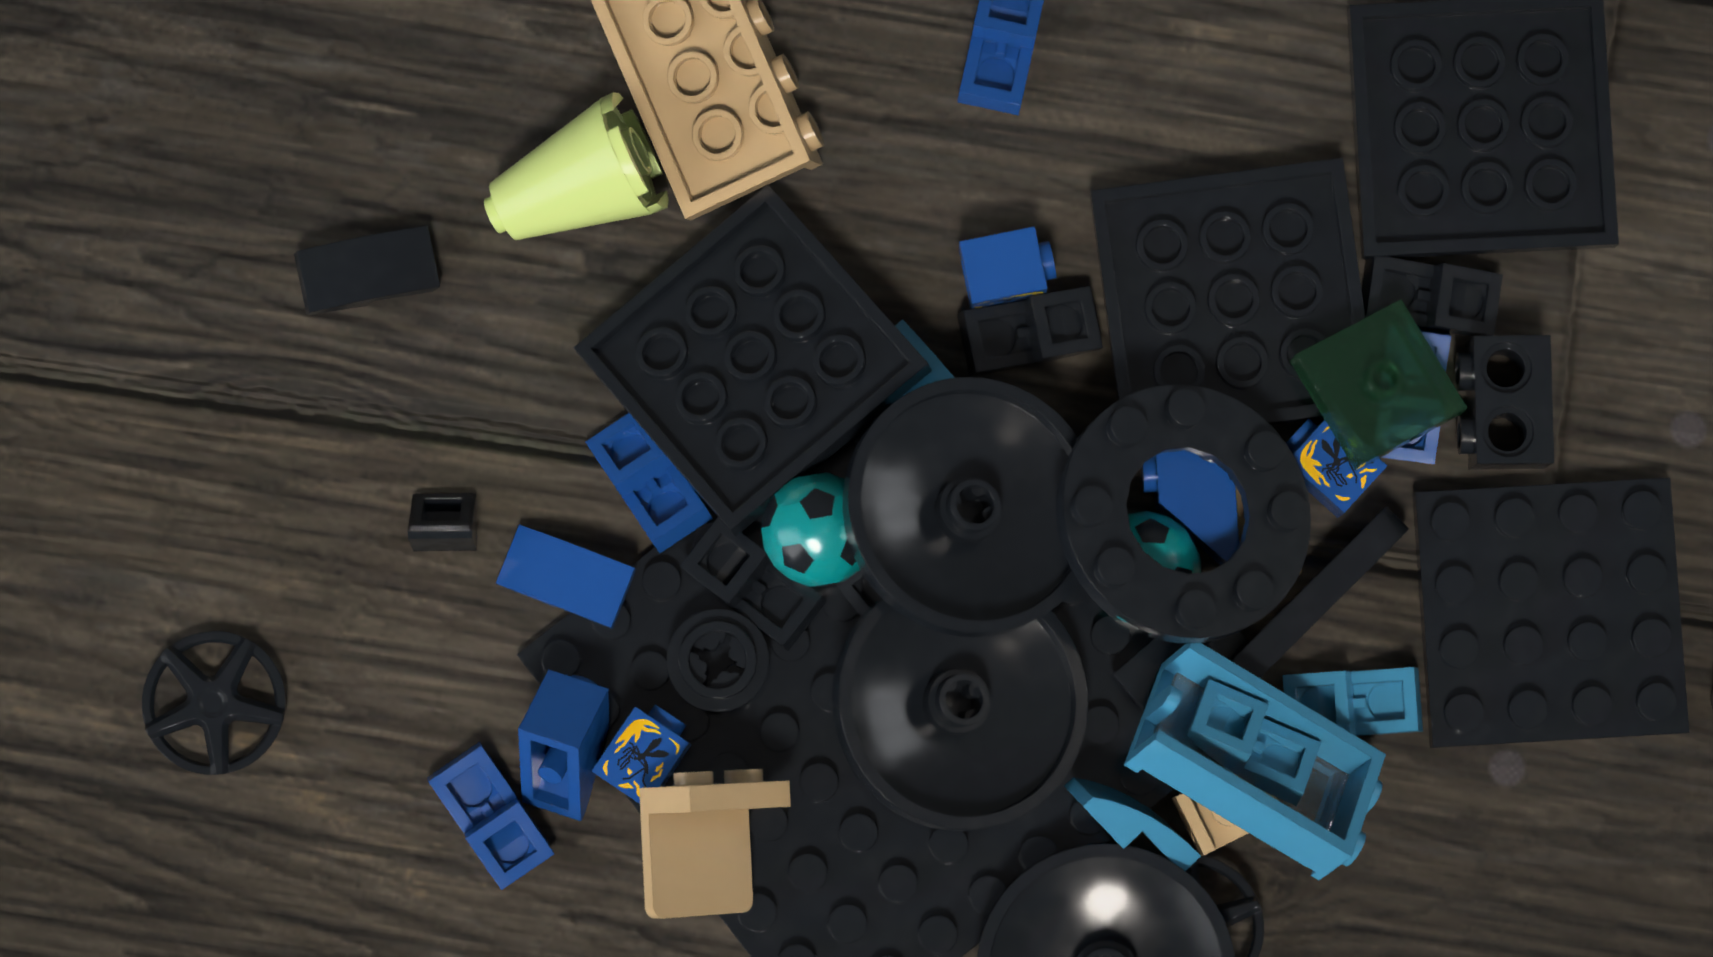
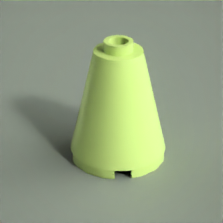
M613 92L600 98L490 182L491 196L484 199V206L491 224L498 233L501 234L507 231L514 240H520L651 215L668 208L669 198L667 190L656 194L652 182L653 178L662 174L658 159L634 111L631 109L621 114L616 108L623 100L619 93Z

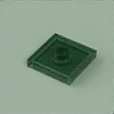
M1402 300L1295 354L1290 360V363L1355 471L1460 416L1467 409V406Z

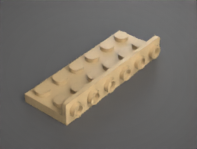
M591 0L685 219L693 220L802 168L812 170L823 165L817 151L818 148L824 146L823 137L813 116L808 111L801 114L792 94V91L799 89L797 77L784 54L776 57L767 34L774 31V25L762 0Z

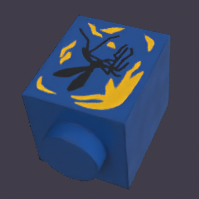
M1035 226L959 241L958 251L970 309L1018 302L1030 296L1046 294L1048 289L1046 280L1056 278L1050 242L1038 243Z
M1331 414L1319 426L1308 418L1286 442L1302 472L1307 491L1337 518L1349 509L1387 467L1381 459Z
M657 705L653 706L648 715L634 707L592 769V772L640 804L639 788L664 787L692 744L680 737L687 725Z

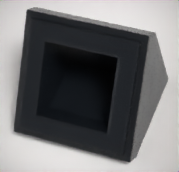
M413 494L408 524V540L413 552L477 551L476 494Z

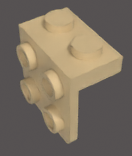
M763 769L724 771V784H713V771L673 773L674 786L639 788L644 900L648 916L653 919L744 913L749 911L753 904L749 809L791 807L790 781L763 782Z

